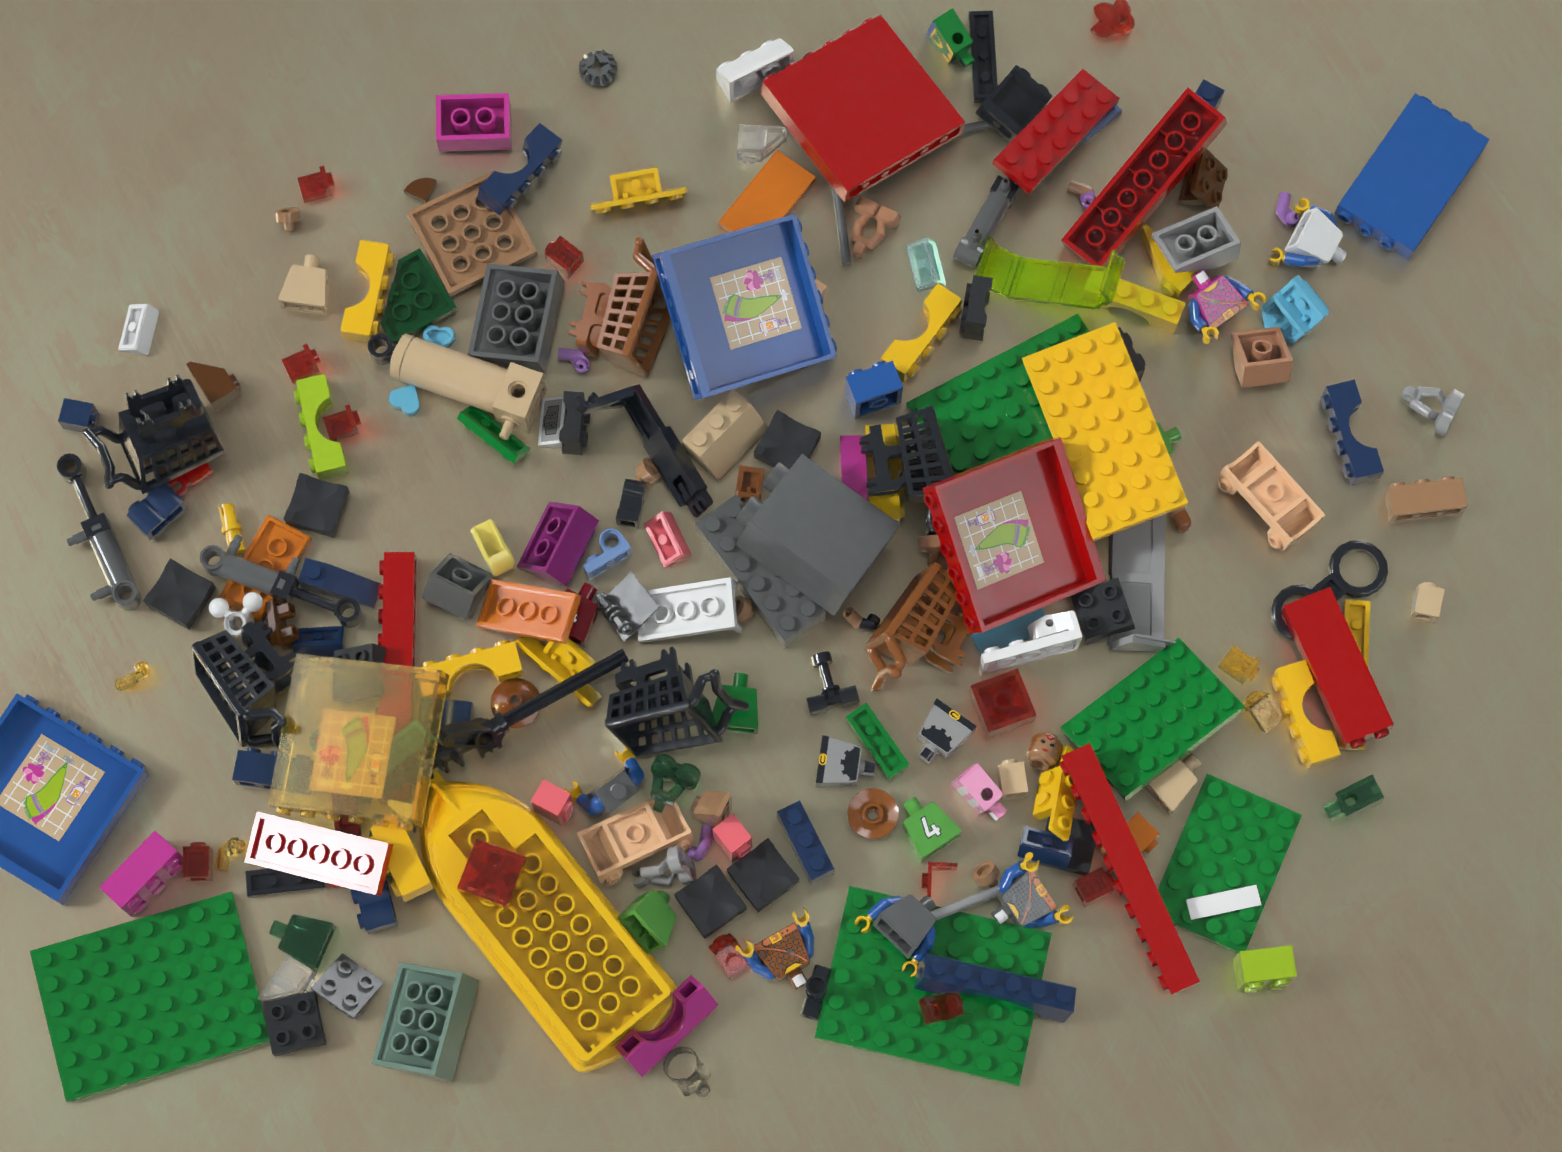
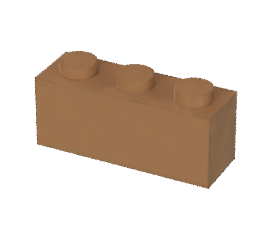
M1445 476L1440 478L1439 481L1432 482L1429 479H1421L1415 481V484L1405 485V482H1396L1391 484L1384 493L1389 522L1463 514L1468 507L1463 478L1455 479L1454 476Z

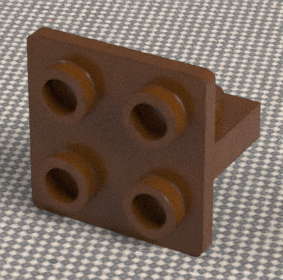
M1208 149L1204 151L1184 176L1178 200L1182 205L1204 204L1208 209L1216 206L1219 208V204L1222 201L1224 184L1228 177V170Z

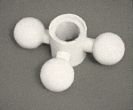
M249 592L243 598L244 608L242 611L231 612L229 604L225 599L215 598L209 604V611L216 618L225 617V630L234 638L236 635L241 634V629L235 624L237 616L243 621L242 627L250 621L254 623L251 612L261 609L263 599L260 594Z

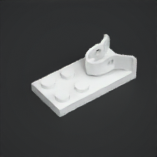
M729 577L647 590L660 608L637 630L638 641L646 643L731 629L741 633L742 627L737 624L735 590L738 588V582Z
M1071 610L1049 614L1034 621L1027 627L1031 641L1016 640L1009 643V647L999 649V646H994L984 650L985 653L981 654L978 665L980 674L985 675L1077 650L1083 636L1075 612Z

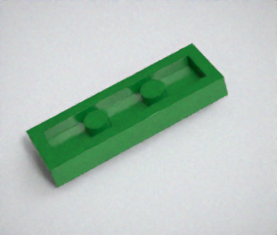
M469 406L460 411L457 420L483 439L486 444L502 454L505 459L514 464L528 454L530 447L512 433L507 440L500 438L499 435L503 426L483 410Z
M867 702L845 716V719L888 781L910 767L909 762Z

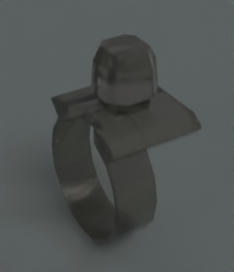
M677 1047L667 1054L663 1062V1070L669 1080L677 1084L684 1096H690L695 1092L699 1097L703 1098L710 1093V1086L706 1081L710 1078L711 1074L704 1063H701L695 1051L689 1047ZM682 1053L695 1055L697 1064L691 1076L686 1079H675L668 1075V1066L674 1057Z

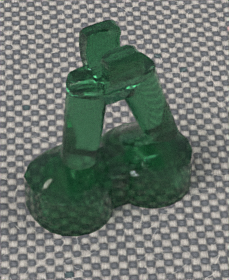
M667 754L657 755L651 765V772L654 775L650 792L651 798L655 800L653 810L662 813L666 804L673 805L685 789H695L701 778L700 770L690 763L679 764L673 757ZM663 781H673L675 786L667 792L663 790Z

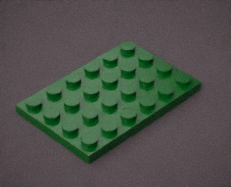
M1178 637L1175 639L1174 644L1166 646V648L1146 661L1060 728L1061 732L1076 748H1080L1088 743L1091 744L1108 783L1127 801L1245 710V705Z
M1206 774L1158 887L1160 896L1174 926L1238 954L1240 951H1246L1302 815L1210 774ZM1257 885L1261 905L1191 920L1186 902L1187 899Z

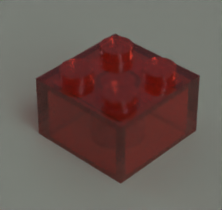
M1018 668L970 685L968 693L987 739L1035 721L1037 714Z
M476 839L457 886L458 892L508 910L527 859L523 855Z

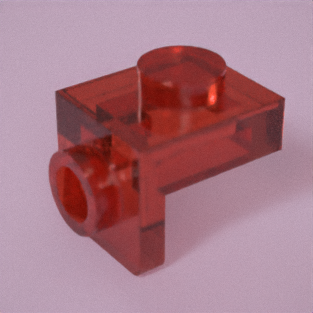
M350 404L345 405L346 410L323 417L331 441L336 442L360 434L357 425L361 424V420L357 410L352 411Z
M731 933L720 935L709 946L710 951L715 955L729 979L749 967L744 956L736 951V945L740 948L741 946Z
M943 993L919 999L925 1025L950 1021L964 1014L963 1001L959 993Z

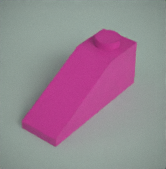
M865 435L840 436L841 482L867 500L866 454H861L862 449L861 445H859L860 437Z

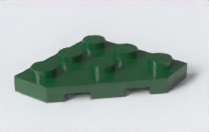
M420 248L398 260L394 281L391 284L387 298L386 309L380 322L385 334L392 342L397 344L404 334L413 336L424 330L427 326L433 325L457 311L456 305Z

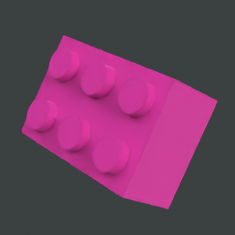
M509 93L436 95V142L439 152L512 150L511 101Z
M154 831L99 888L132 917L134 913L137 915L147 906L146 901L153 894L156 896L165 888V882L171 876L174 877L184 868L183 863L186 859L157 831Z

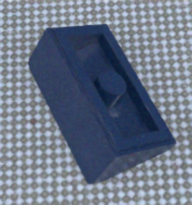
M344 626L297 628L299 639L292 642L295 659L334 657V651L345 649Z
M1024 826L1017 855L1018 857L1025 858L1028 852H1032V861L1040 860V863L1067 869L1075 838L1070 837L1069 840L1062 841L1052 832Z

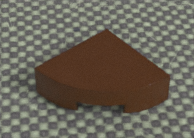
M433 178L414 180L405 188L404 194L427 203L437 181Z

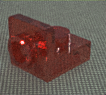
M324 165L319 166L320 172L297 178L304 203L333 196L331 187L335 186L332 173H326Z
M307 343L302 345L304 350L282 359L293 384L296 383V380L304 379L320 372L317 363L321 362L315 348L310 350Z

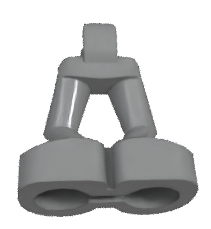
M1406 386L1402 394V400L1410 403L1409 408L1428 419L1434 420L1435 433L1445 437L1465 394L1454 389L1445 398L1441 388L1419 386L1416 389ZM1437 397L1443 411L1438 413L1421 402L1422 398Z
M679 845L668 848L666 859L659 865L638 866L632 869V874L635 877L641 876L640 879L633 880V885L636 888H643L648 884L671 886L676 875L683 885L696 880L694 862L688 855H685V852ZM669 867L671 870L669 876L662 875Z

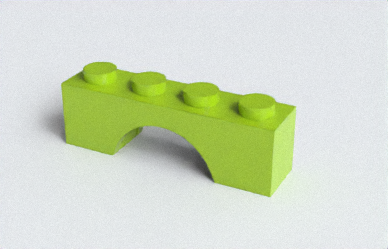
M321 374L296 380L297 389H294L293 392L296 403H301L303 411L298 414L301 426H306L308 435L303 437L306 449H311L313 458H309L311 472H316L319 480L349 473L341 443L328 440L319 432V421L322 414L333 405L326 375Z

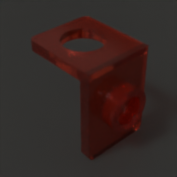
M928 862L927 873H922L921 888H926V896L931 898L932 870L957 871L958 863Z

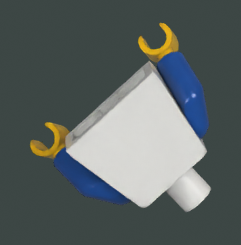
M1301 198L1299 205L1304 208L1294 207V211L1299 214L1301 219L1285 248L1287 253L1283 254L1279 248L1272 249L1271 253L1280 257L1278 259L1269 258V263L1273 266H1278L1284 262L1285 265L1313 268L1326 264L1330 260L1340 264L1345 259L1347 253L1338 247L1343 233L1338 229L1333 214L1318 206H1309L1308 199Z

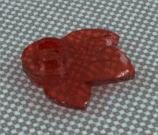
M1116 0L1113 5L1103 2L1094 6V14L1099 20L1090 29L1094 35L1108 38L1114 34L1126 36L1133 31L1135 20L1131 15V6L1126 0Z

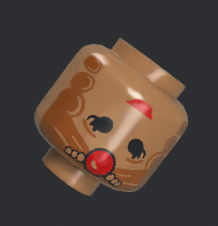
M1052 732L1038 733L1032 737L1026 751V757L1033 768L1047 771L1058 764L1063 745L1057 735Z

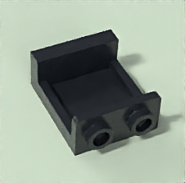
M1015 65L975 113L1008 142H1011L1052 98V95L1047 87L1037 83L1026 69Z

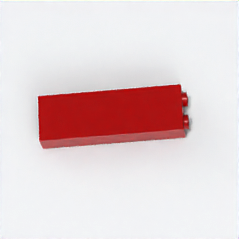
M1331 587L1284 605L1281 613L1303 660L1306 659L1314 685L1343 748L1351 746L1352 749H1356L1365 745V740L1373 737L1378 740L1388 736L1394 723Z

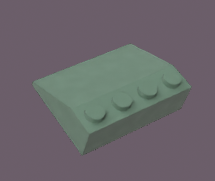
M399 962L372 1064L452 1083L479 980L460 972Z

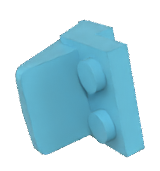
M1299 275L1294 277L1260 307L1263 310L1262 318L1265 328L1280 327L1285 342H1289L1291 345L1307 334L1329 314L1327 305L1306 280H1302Z

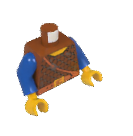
M804 907L805 913L801 918H797L795 911L792 912L795 922L755 945L744 939L747 943L745 950H741L737 945L735 947L736 951L744 956V959L754 973L768 980L775 979L777 982L789 978L795 990L807 983V978L802 969L810 965L809 959L814 955V935L809 922L810 915Z

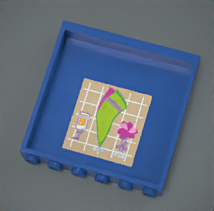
M796 214L652 255L694 400L706 398L837 357V346L829 332V318L824 314L822 307L823 297L821 292L817 290L815 283L816 273L814 268L810 266L808 259L809 249L803 241L801 234L802 224L796 217Z
M17 693L0 717V867L59 904L64 905L149 777V774L144 770L146 766L137 759L127 760L122 757L124 752L117 747L111 745L110 748H107L101 744L103 740L97 735L90 732L87 736L80 731L82 727L70 719L66 723L59 719L61 714L50 707L44 710L38 706L40 702L32 696L26 694L23 697Z

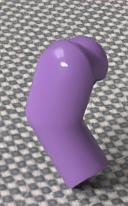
M1281 192L1277 203L1276 215L1284 225L1292 227L1300 221V216L1289 208L1291 194Z

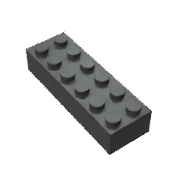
M734 495L695 523L696 532L728 575L738 582L740 591L747 599L751 600L753 608L785 649L823 622L826 612L820 605L735 545L745 527L735 520L744 504L737 495Z

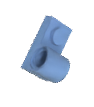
M609 528L601 533L599 543L602 554L592 555L585 561L586 564L583 565L584 572L589 580L632 555L631 546L618 530ZM609 539L618 541V544L613 548L605 545Z

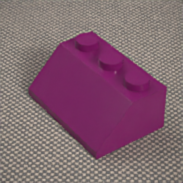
M549 502L516 567L551 584L567 586L573 577V572L579 560L584 555V550L590 538L595 533L599 520L578 505Z

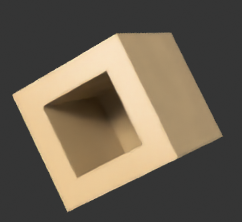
M1432 582L1420 583L1414 592L1409 618L1434 624L1440 615L1445 589L1439 588L1437 584Z
M1017 759L1002 761V764L998 765L997 768L999 789L1003 793L1001 800L1026 797L1028 787L1024 762H1017Z

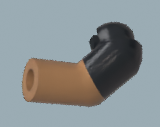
M852 607L845 609L843 612V617L857 629L874 631L880 623V618L877 615L871 613L866 619L861 617Z

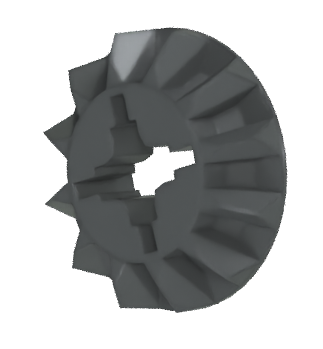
M593 49L592 52L584 54L583 59L579 61V73L587 84L604 86L615 78L617 62L613 55L605 52L604 49L602 51ZM595 61H598L600 65H604L601 67V75L593 68L595 67Z

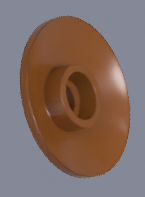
M508 679L499 684L491 696L490 705L493 715L497 712L504 714L540 693L531 682L525 679ZM513 697L520 699L517 705L510 703ZM540 711L509 728H522L531 724L537 718Z
M868 788L858 792L851 799L847 817L851 828L858 835L867 839H879L893 831L898 822L899 810L896 801L889 793L877 788ZM871 811L876 812L878 815L874 820L868 817V813Z

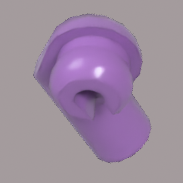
M558 349V360L571 361L576 371L580 373L589 370L590 362L581 350Z
M703 825L701 827L698 847L691 846L688 848L687 855L691 859L696 860V862L702 860L711 847L713 826Z

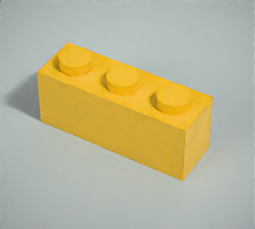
M399 815L370 828L373 836L369 837V839L393 844L387 874L391 873L394 879L390 885L396 897L401 895L404 902H407L433 889Z

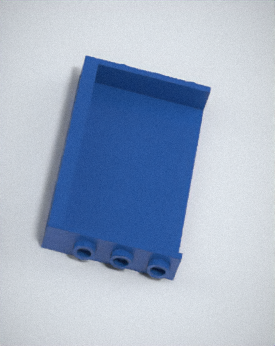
M1415 93L1346 192L1334 214L1342 222L1352 224L1358 228L1359 232L1364 236L1372 237L1379 241L1383 248L1393 250L1409 260L1490 139L1474 130L1469 123L1461 122L1453 117L1448 110L1435 106L1427 97L1419 96Z

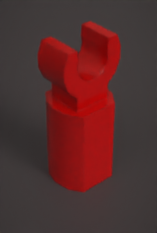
M205 463L168 483L171 487L176 484H182L181 488L176 491V494L181 497L187 493L188 487L191 485L195 486L214 472L208 463Z

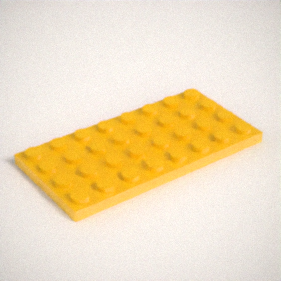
M1116 322L1022 358L1052 437H1061L1093 541L1189 505Z

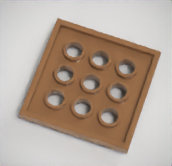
M494 170L406 212L450 297L484 281L487 264L516 266L538 255L514 207L510 211L505 210L499 216L488 206L480 208L476 205L479 200L477 199L479 187ZM460 208L468 211L467 216L464 218H457L454 214ZM492 218H497L501 221L500 225L496 228H490L487 222ZM437 219H443L446 221V224L443 228L436 229L432 226L433 222ZM469 229H476L479 232L478 236L472 239L467 238L465 233ZM503 238L511 240V245L508 248H501L498 246V242ZM448 239H453L457 242L456 246L452 249L444 248L443 244ZM480 249H487L490 252L489 256L485 259H479L476 253ZM463 259L467 261V266L461 270L456 269L454 263L457 260Z

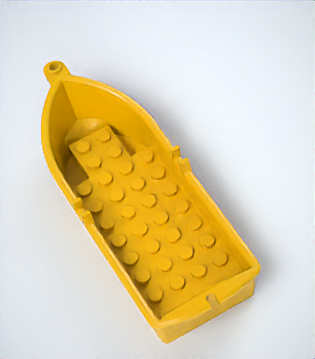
M433 769L435 777L428 783L422 781L424 775L419 776V784L416 787L425 797L420 820L421 852L427 875L441 901L575 1070L586 1073L621 1058L622 1056L615 1049V1046L633 1029L638 1031L653 1030L668 1015L673 1007V991L678 988L652 954H647L619 922L617 917L620 914L550 827L530 807L510 794L493 787L462 781L445 782L435 769Z

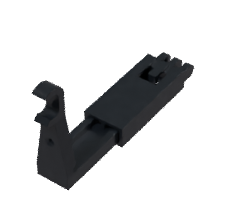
M640 384L600 397L592 392L587 400L590 404L584 403L580 396L573 400L575 409L582 414L617 409L624 406L645 440L644 449L680 507L687 505L691 514L695 518H699L713 504V500L706 490L708 487L671 426L665 427Z

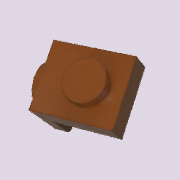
M739 465L735 495L739 496L742 502H748L752 496L761 500L764 469Z

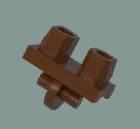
M273 600L265 602L267 616L263 617V621H267V626L263 630L269 627L273 629V632L266 639L271 642V645L280 646L283 651L291 649L290 643L299 639L297 627L293 624L287 625V619L293 618L296 615L295 606L289 602L280 604Z

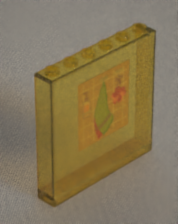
M296 654L284 716L287 719V724L281 731L268 806L275 808L276 813L291 816L292 812H300L301 817L315 819L316 815H324L325 820L339 822L340 818H348L349 823L364 825V821H372L373 826L388 828V824H396L398 829L412 831L413 827L422 828L449 675L438 669Z

